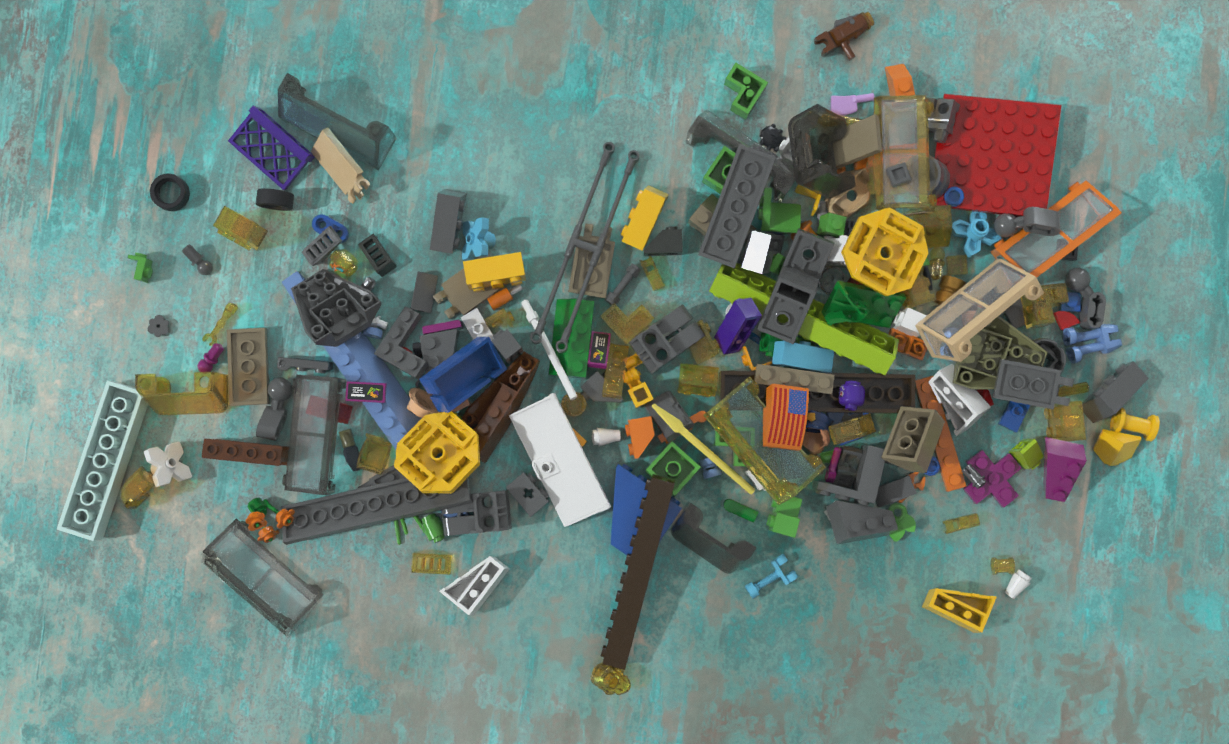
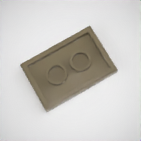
M874 114L828 134L830 168L835 171L882 152L878 115Z

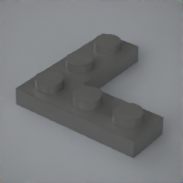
M405 306L374 354L419 380L429 363L402 347L422 316Z

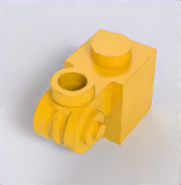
M632 367L630 370L622 372V381L630 388L628 393L635 408L654 400L646 382L641 383L640 371Z

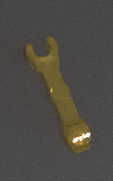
M228 303L222 318L218 320L213 331L205 334L202 340L206 342L208 337L211 336L212 342L209 346L217 343V333L224 327L226 320L237 311L238 307L233 303Z

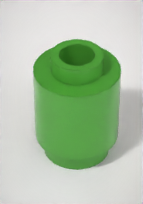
M433 513L421 519L422 527L429 542L434 541V543L445 539L443 524L439 516L437 517Z

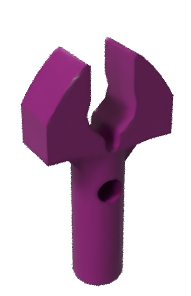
M840 447L834 448L830 465L826 469L825 482L833 483L835 480L836 468L842 451Z

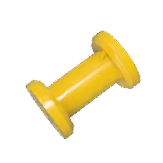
M1122 407L1116 414L1112 415L1110 430L1121 432L1124 429L1141 433L1146 441L1152 442L1157 436L1160 420L1157 415H1150L1147 419L1127 415Z

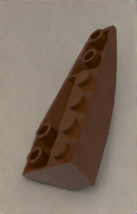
M525 351L468 407L461 418L463 422L478 434L480 461L485 464L512 421L509 415L518 411L539 366L540 360Z

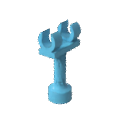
M784 554L770 562L775 569L773 573L757 582V584L750 582L745 585L752 599L759 596L760 589L778 578H781L785 585L798 578L794 570L784 576L779 566L788 561Z

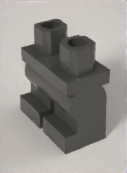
M919 97L913 126L917 129L916 139L927 142L929 134L935 133L933 141L945 143L948 134L953 133L955 115L959 111L960 104L953 99L936 100L935 98Z

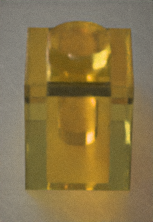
M870 413L852 417L828 426L834 445L876 432Z

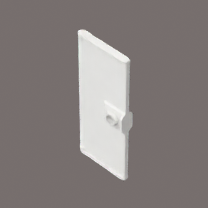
M551 393L544 399L509 415L532 461V467L538 479L542 481L564 527L598 512L610 509L611 505L555 393Z

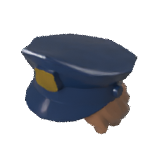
M815 410L808 411L802 444L812 455L820 454L824 447L829 445L830 437L828 431H830V427L834 422L826 414Z

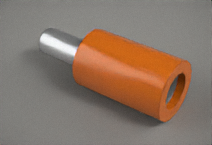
M517 285L510 290L506 287L492 294L487 300L495 311L512 301V296L523 290L521 285Z

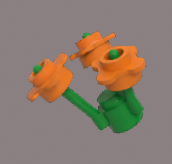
M254 498L247 506L251 512L245 520L249 524L248 529L249 531H255L262 528L258 532L260 537L257 540L265 543L271 542L276 538L275 535L279 534V530L275 531L273 526H267L268 523L264 519L267 514V507L277 514L275 520L278 522L277 527L279 529L283 526H289L293 522L295 510L290 509L288 511L287 509H282L279 511L267 499L262 501L261 498Z

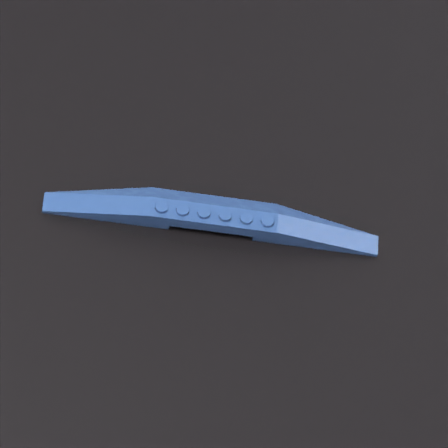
M298 271L282 281L294 302L295 299L291 288L305 280ZM362 332L338 347L324 346L347 381L387 384L386 403H362L396 450L397 443L422 419L407 409L410 401L409 396L385 362L374 354L376 349ZM439 453L436 458L441 457L442 453ZM463 512V516L469 515L468 512ZM457 513L443 514L445 518L458 516Z

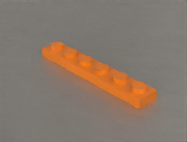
M933 376L915 380V390L921 408L936 410L945 421L934 453L940 464V472L946 492L966 487V483L942 404L937 400L929 384Z

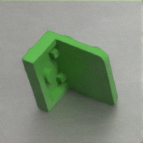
M765 188L764 195H762L759 202V207H763L759 208L758 220H762L761 231L797 233L801 225V205L771 202L772 188Z

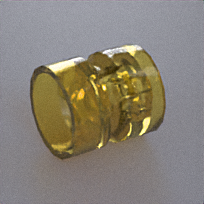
M576 392L578 397L574 400H570L568 394L563 397L561 407L568 416L579 417L585 413L587 402L581 393Z

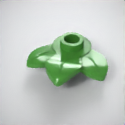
M892 504L888 510L893 511L898 530L889 535L893 541L897 542L903 537L905 530L915 532L916 523L914 518L907 514V509L903 504ZM896 509L901 510L900 516H895L894 511Z

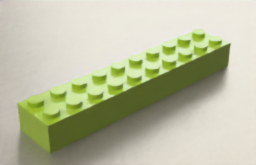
M736 263L735 268L722 264L709 292L713 293L717 298L729 301L732 305L739 298H752L763 316L776 281L758 272L741 268L739 263ZM813 299L798 334L806 340L818 343L822 348H828L835 351L839 356H845L858 365L870 368L875 373L886 375L896 358L899 339L864 323L846 321L835 323L831 326L826 322L821 313L825 304ZM780 314L777 317L781 323L788 321V317L785 314Z

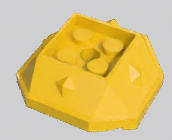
M890 207L858 217L841 251L851 278L884 296L912 288L929 254L924 236V227ZM882 248L887 252L886 258L881 256L880 251Z
M452 411L449 413L442 412L425 415L397 443L394 467L422 493L452 494L480 465L479 436ZM439 453H443L441 457L436 458Z

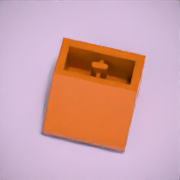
M651 416L628 420V424L625 425L626 436L631 437V444H628L630 456L634 455V459L640 457L655 436Z

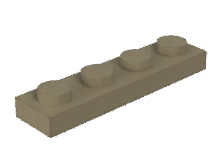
M756 364L754 384L770 386L773 383L809 388L810 392L832 394L835 375Z

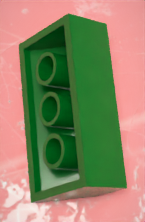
M557 299L552 347L567 377L587 379L595 302L582 300L571 328L572 332L567 343L568 350L565 353H559L556 349V343L560 341L564 329L567 328L577 299ZM560 344L558 348L562 350L565 348V345ZM550 361L548 375L558 376Z

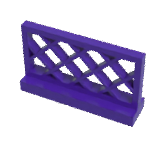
M253 105L249 109L250 114L230 137L228 142L282 190L286 191L307 163L312 162L315 156L265 111ZM252 119L257 122L258 131H249V123ZM269 132L272 143L263 144L262 133ZM258 133L259 144L250 145L249 134ZM240 135L246 136V145L240 146L235 141ZM276 145L285 146L286 155L277 156ZM263 146H272L273 156L264 157ZM252 147H259V158L251 156ZM291 157H297L302 161L297 168H291ZM286 158L287 169H278L277 159ZM273 159L274 170H267L265 168V160ZM287 171L288 179L283 184L279 181L278 172Z

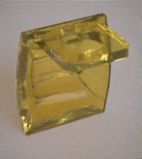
M366 433L365 436L367 438L359 452L356 468L381 475L388 462L392 444L384 438Z

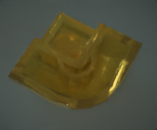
M143 466L136 470L121 487L120 498L127 509H136L150 496L147 492L155 486L152 478L153 474L151 471H146Z

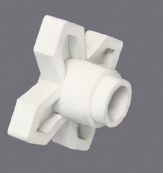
M180 442L167 445L165 451H162L159 447L149 448L144 451L146 461L152 464L150 469L153 474L152 478L155 487L169 484L172 477L178 482L192 477L189 466L179 462L184 453Z

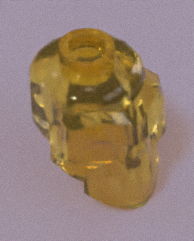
M600 663L592 670V684L603 690L606 695H613L614 693L621 695L627 693L631 688L628 676L624 675V670Z

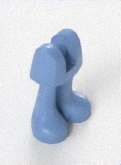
M1102 324L1094 330L1076 332L1074 328H1065L1063 330V343L1065 346L1092 339L1097 341L1091 344L1066 348L1065 351L1069 361L1075 364L1080 362L1085 354L1096 351L1107 354L1121 347V339L1110 340L1109 338L1110 334L1119 332L1118 325Z

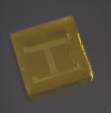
M966 255L946 257L948 276L968 274Z

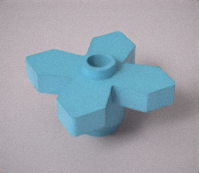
M973 211L969 215V222L959 219L949 226L953 236L966 238L963 251L968 258L981 251V243L991 246L1001 239V236L997 235L993 228H989V224L986 221V213Z
M481 217L477 218L475 222H463V235L466 238V243L462 248V260L487 257L488 250L495 246V235L488 231V218Z

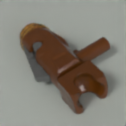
M862 12L836 20L833 29L815 37L814 44L824 43L826 45L821 53L822 57L834 52L836 48L841 46L850 61L856 57L849 46L850 41L857 39L866 30H870L871 26L874 25V20L869 12Z

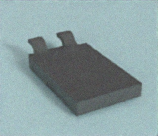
M1000 359L992 398L1054 409L1055 404L1069 406L1070 398L1060 397L1058 393L1060 385L1073 387L1074 379L1061 377V370Z

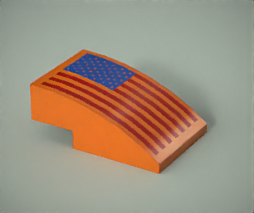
M773 383L766 388V407L763 408V447L794 451L801 450L807 423L809 388Z

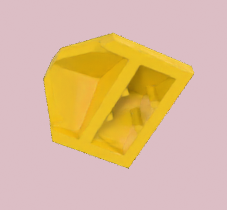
M1102 429L1093 450L1104 464L1116 466L1132 458L1141 441V437Z

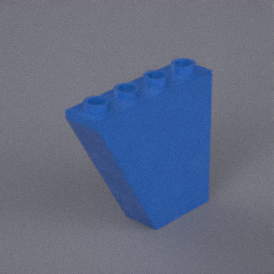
M623 463L622 466L618 464L616 467L611 545L627 555L628 553L631 554L633 547L630 546L632 535H637L638 528H635L637 516H642L643 509L639 508L642 497L646 498L648 491L644 490L647 479L640 474L636 477L631 473L633 469ZM672 496L660 540L682 510L679 506L681 502Z

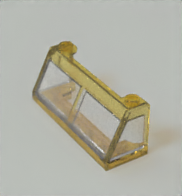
M925 95L874 97V114L879 116L882 152L875 154L877 210L890 207L904 216L935 212L934 206L937 205V198L930 191L928 117H931V114L934 112V104ZM905 162L912 181L892 188L885 170Z

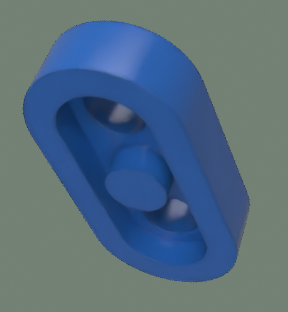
M317 215L312 220V227L319 234L327 227L332 226L336 233L342 231L341 243H344L349 237L348 229L344 225L326 215ZM322 222L326 223V226L324 228L320 227V224Z

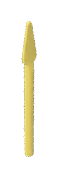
M652 404L653 409L675 433H680L749 494L754 493L755 488L689 432L679 419L656 404Z

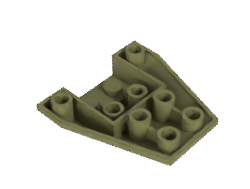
M977 309L972 320L984 310ZM998 316L970 339L972 351L962 362H955L953 383L969 389H994L1000 359L1043 367L1047 351Z

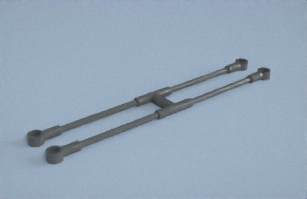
M606 142L603 145L604 152L599 163L600 166L580 219L571 235L564 254L565 258L543 315L538 321L535 332H532L530 335L533 344L541 343L542 332L546 324L545 320L575 246L593 252L589 263V270L567 328L564 329L560 341L556 343V349L559 353H565L568 350L567 343L572 332V325L594 267L597 266L608 237V230L628 177L631 175L635 163L639 161V152L631 150L628 153V163L624 171L625 175L597 244L594 245L579 240L583 221L603 169L606 167L610 155L614 153L615 147L612 142ZM606 147H612V150L608 151ZM636 155L637 158L632 159L631 156ZM535 335H538L540 338L539 340L535 341L533 340V337ZM564 344L565 348L561 350L558 346Z

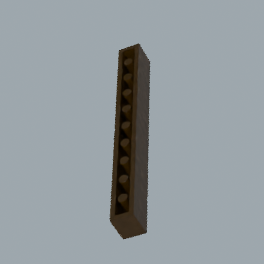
M655 474L652 475L651 479L647 478L644 490H647L648 493L647 497H642L639 509H643L642 516H637L635 528H638L637 535H632L630 546L633 547V550L626 557L625 565H628L627 572H622L620 583L623 584L622 591H617L615 602L619 603L617 609L613 608L610 620L613 621L612 628L608 627L605 638L609 640L607 646L603 645L601 657H604L602 664L622 670L626 668L676 480Z

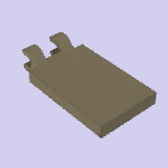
M585 223L584 235L579 236V240L594 245L597 244L599 237L592 236L593 224ZM611 227L608 230V237L597 266L594 267L584 295L606 299L615 242L610 241ZM576 247L568 292L580 293L590 267L589 263L593 252Z
M463 268L442 283L441 286L444 290L435 294L433 298L438 304L446 298L449 300L452 307L448 308L444 313L451 319L459 312L463 316L502 288L492 289V286L485 287V290L481 292L469 290Z

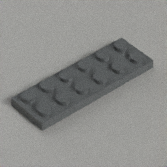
M739 144L698 255L735 268L776 160L775 156Z

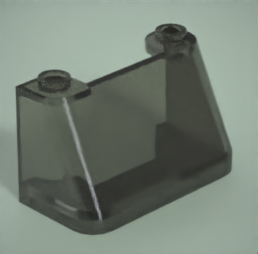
M689 501L671 527V534L677 541L727 574L735 572L756 550V547L746 540H740L736 544L730 542L727 547L700 529L699 526L703 521V513Z

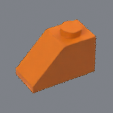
M898 64L885 67L891 103L911 101L915 96L912 76L906 66Z

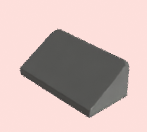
M417 272L411 303L412 310L426 313L432 312L433 296L435 295L438 276Z

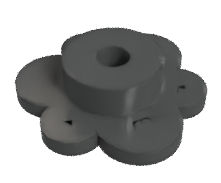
M157 315L154 319L149 320V333L160 337L161 334L166 335L169 332L167 327L169 321L164 320L162 315Z

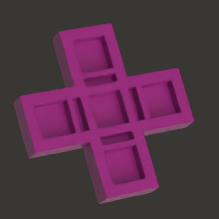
M980 450L966 461L968 465L972 464L981 476H985L987 481L979 489L973 487L972 482L963 488L974 504H978L991 493L1000 506L1005 507L1019 496L1007 481L1022 469L1010 453H1007L993 464L985 452Z

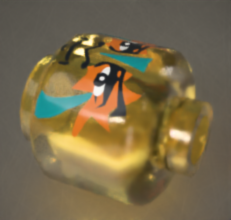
M346 249L341 251L335 250L329 257L331 259L329 267L340 277L349 278L358 269V260Z

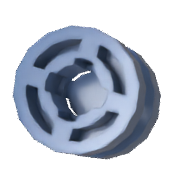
M709 458L699 460L700 466L703 467L702 474L704 479L722 474L721 469Z

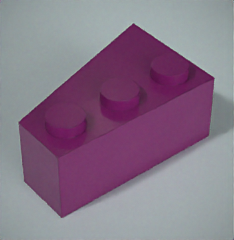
M1045 437L1043 476L1046 499L1065 502L1087 461L1084 445Z

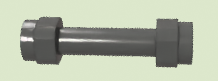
M632 263L625 270L627 274L615 290L607 294L605 301L610 305L615 306L620 301V294L632 278H637L641 269Z

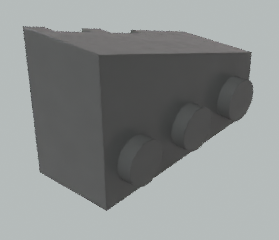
M444 189L437 194L430 250L453 254L456 249H459L460 238L458 236L463 226L462 216L465 210L467 193Z
M458 329L419 336L423 360L429 363L425 370L426 374L457 352L460 334Z
M1134 361L1126 365L1125 363L1120 364L1115 369L1116 372L1107 377L1102 385L1078 405L1092 423L1116 414L1149 379Z
M838 500L826 507L837 544L883 537L898 530L893 511Z

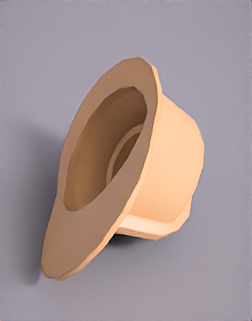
M420 388L410 389L409 396L411 399L407 405L409 411L420 418L428 414L442 413L438 412L430 398L432 394H428Z

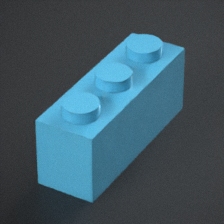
M784 340L775 341L772 364L811 372L832 373L834 351L822 348L818 344H816V347L811 346L810 342L800 341L799 344H791Z

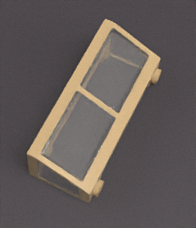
M997 259L918 322L915 327L932 357L962 362L972 351L970 339L1023 295L1028 300H1036L1044 294V291L1036 276L1003 259Z

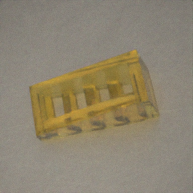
M412 553L410 572L450 575L452 555ZM418 557H421V569L417 568ZM426 558H429V569H425ZM434 558H437L436 570L433 569ZM442 559H445L444 570H441Z

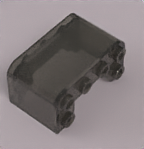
M819 104L791 118L788 124V132L796 183L830 199L856 187L855 177L851 172L845 171L837 174L833 143L845 136L847 131L846 119Z

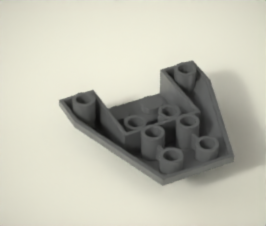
M325 269L320 270L291 288L305 333L316 345L338 347L368 328L382 305L381 301L370 290Z

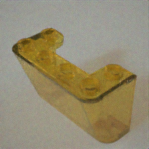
M194 372L195 392L171 393V384L164 377H156V374H135L136 391L158 415L223 413L228 407V375ZM206 376L210 380L208 387L203 388L200 385V379Z

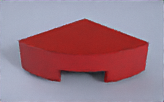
M1058 311L1053 313L1060 331L1080 323L1078 318L1070 312Z

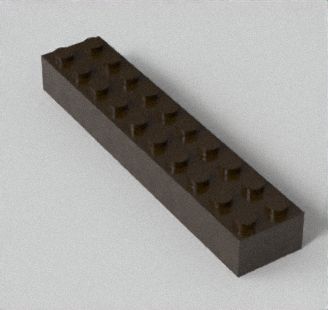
M720 371L719 410L763 411V408L766 407V388L768 385L754 384L755 371ZM825 373L835 375L832 394L809 391L808 411L898 414L901 406L915 408L914 374ZM846 381H858L865 388L864 405L857 407L855 411L846 410L845 406L839 403L840 386L845 384Z

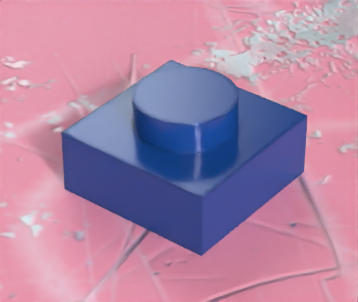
M1080 292L1059 293V311L1080 312Z

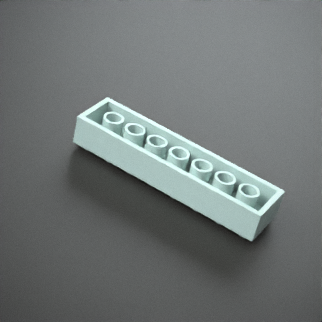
M106 382L57 530L91 541L103 540L152 393L118 382Z

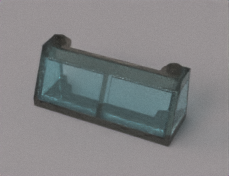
M287 73L278 88V117L316 138L319 137L323 129L329 128L352 157L379 171L396 140V136L389 126L379 121H373L364 128L305 97L306 89L301 86L300 81L296 77Z

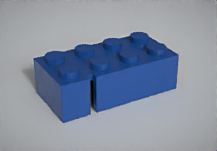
M477 337L419 380L426 392L432 394L430 398L438 412L449 413L491 382V379H495L506 371L507 368L489 337Z

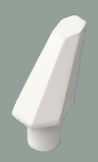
M381 316L374 317L369 327H380L386 330L389 323L380 320Z

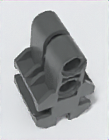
M683 304L629 341V344L651 375L706 336L696 321L681 330V327L693 319ZM674 332H679L674 337L670 338L669 340H666V338H668ZM652 334L655 336L656 342L654 344H647L645 337ZM659 350H664L667 353L665 360H659L656 357V353Z
M508 490L471 494L472 503L442 509V514L457 513L458 515L457 517L442 518L444 536L512 529ZM487 496L493 501L491 507H487L484 504V499ZM463 512H474V515L463 516ZM488 516L494 518L495 522L492 527L486 524Z

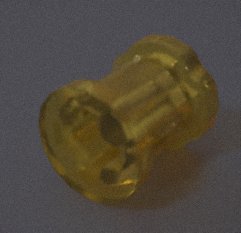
M992 557V574H1014L1015 562L1013 557H1008V559Z

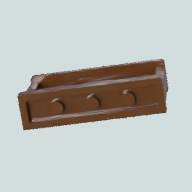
M204 439L202 458L275 466H292L294 447L222 439Z

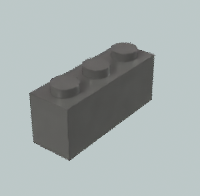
M501 329L493 335V345L509 365L523 353L522 347L508 329L505 331Z

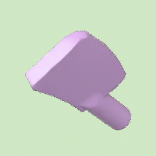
M874 93L857 96L832 95L830 102L831 115L844 116L857 112V103L874 101Z

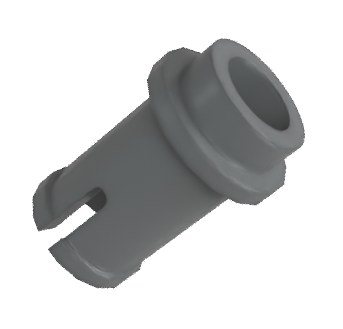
M972 464L967 465V469L964 468L962 470V473L973 483L972 486L977 489L987 482L985 476H981Z

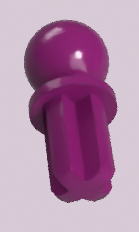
M214 343L208 353L203 355L204 359L198 362L197 368L201 373H210L213 370V364L218 363V358L224 351L221 344Z

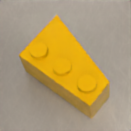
M935 588L928 591L922 608L973 633H982L997 597Z

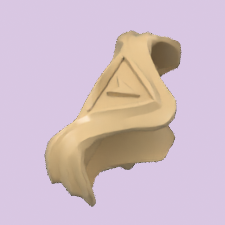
M864 168L848 171L842 177L835 178L829 185L831 190L825 198L828 213L848 218L854 212L866 207L874 187L875 175L869 169ZM850 190L856 193L854 201H850L847 198V193Z

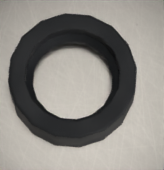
M162 174L155 178L150 186L152 201L166 211L180 210L189 201L190 191L188 185L175 174ZM171 181L177 183L181 191L178 199L169 204L161 200L159 193L161 187Z
M268 188L257 190V206L280 211H290L293 209L294 194Z

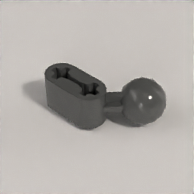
M1028 207L1024 209L1023 216L1015 217L1010 213L999 215L995 219L993 227L996 234L1001 237L1014 235L1018 228H1023L1024 231L1055 236L1060 233V213L1039 207Z
M1073 268L1067 273L1065 283L1070 290L1080 292L1083 297L1079 312V325L1085 330L1098 328L1104 321L1106 298L1102 293L1094 292L1089 286L1091 277L1085 269Z
M283 377L273 379L268 386V394L272 398L271 406H266L259 420L256 437L277 441L287 418V410L282 409L283 403L292 394L291 383Z

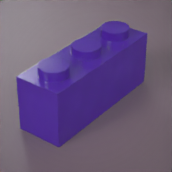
M739 298L735 300L714 336L724 355L741 351L762 316L752 298Z

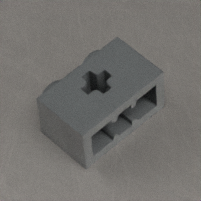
M523 472L506 488L528 515L532 517L549 502L547 499L549 495L543 488L539 489L535 485L537 480L531 473L526 474ZM526 488L528 490H534V492L532 493V495L534 496L533 498H531L530 496L525 497Z

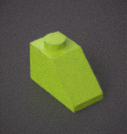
M1022 439L1009 451L1023 469H1035L1041 464L1040 460L1044 457L1035 439Z

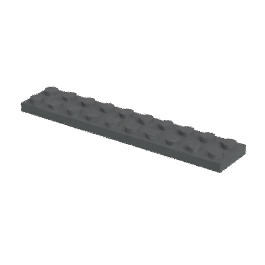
M469 477L452 494L422 493L409 480L402 478L281 506V510H295L293 522L289 526L282 527L283 543L288 545L472 503Z

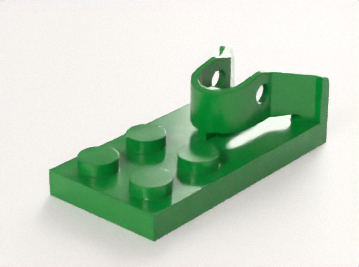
M837 281L821 313L826 322L831 326L835 323L848 321L890 328L907 297L904 293L900 292L884 296L864 285Z

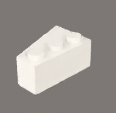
M950 364L939 370L931 378L929 384L939 403L943 404L947 412L945 415L948 420H951L955 428L954 433L958 436L968 430L991 407L975 389H969L953 383L954 365Z
M489 556L439 592L466 614L475 615L510 568L496 557Z

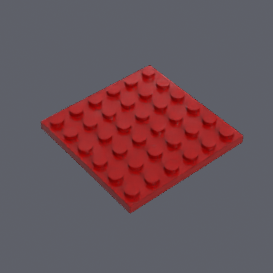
M944 94L943 99H953L960 104V107L955 115L953 133L948 134L945 143H937L935 158L947 166L950 173V183L947 189L951 187L960 188L964 193V200L957 207L948 206L944 200V192L941 197L929 200L928 206L992 214L1010 213L1018 217L1023 216L1024 209L1028 207L1047 209L1062 105Z

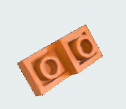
M890 328L888 334L899 339L897 352L922 361L927 351L924 341Z

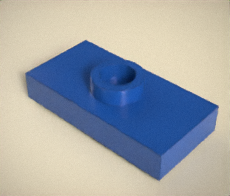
M1009 401L998 424L1017 433L1030 405Z

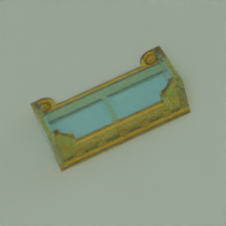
M749 376L703 416L774 501L780 505L801 492L826 466L818 456L812 454L807 456L802 449L794 451L763 447V408L766 406L757 396L759 394L758 384Z

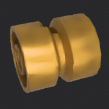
M943 275L939 283L941 290L936 292L933 301L941 305L966 285V282L956 277Z

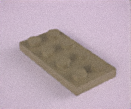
M267 328L227 330L229 406L270 404L268 394Z

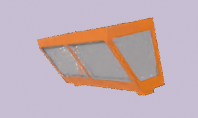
M1077 181L1068 188L1070 192L1048 208L1060 213V233L1058 235L1045 236L1026 232L1022 228L1006 241L1002 238L993 245L995 249L991 251V254L996 260L1003 259L1038 277L1122 212L1089 182L1084 181L1079 184ZM1005 265L1015 284L1026 276Z

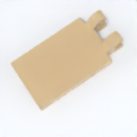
M329 128L323 129L311 153L345 195L348 194V200L353 204L356 201L355 196L359 200L364 196L363 188L360 185L367 190L370 183L362 176L364 171Z

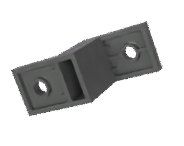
M798 228L757 330L794 344L816 294L819 278L833 249L834 242ZM806 249H811L814 252V256L806 258L803 252ZM785 314L788 317V321L786 323L779 322L777 319L778 315Z
M864 445L861 446L863 454L856 468L857 475L851 489L820 481H813L812 488L817 489V494L830 496L833 493L835 498L849 501L852 498L854 499L853 503L864 506H868L869 503L875 504L884 464H894L881 458L884 449Z

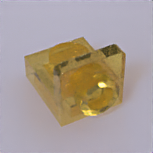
M503 308L485 318L484 321L488 327L496 328L503 324L502 320L506 319L509 327L512 328L514 327L512 322L515 319L510 311L506 312Z

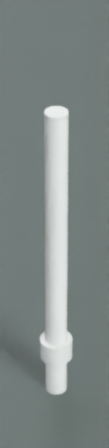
M524 300L521 304L527 314L526 318L536 329L540 318L537 312L532 309L529 301ZM543 330L541 343L570 400H574L578 396Z

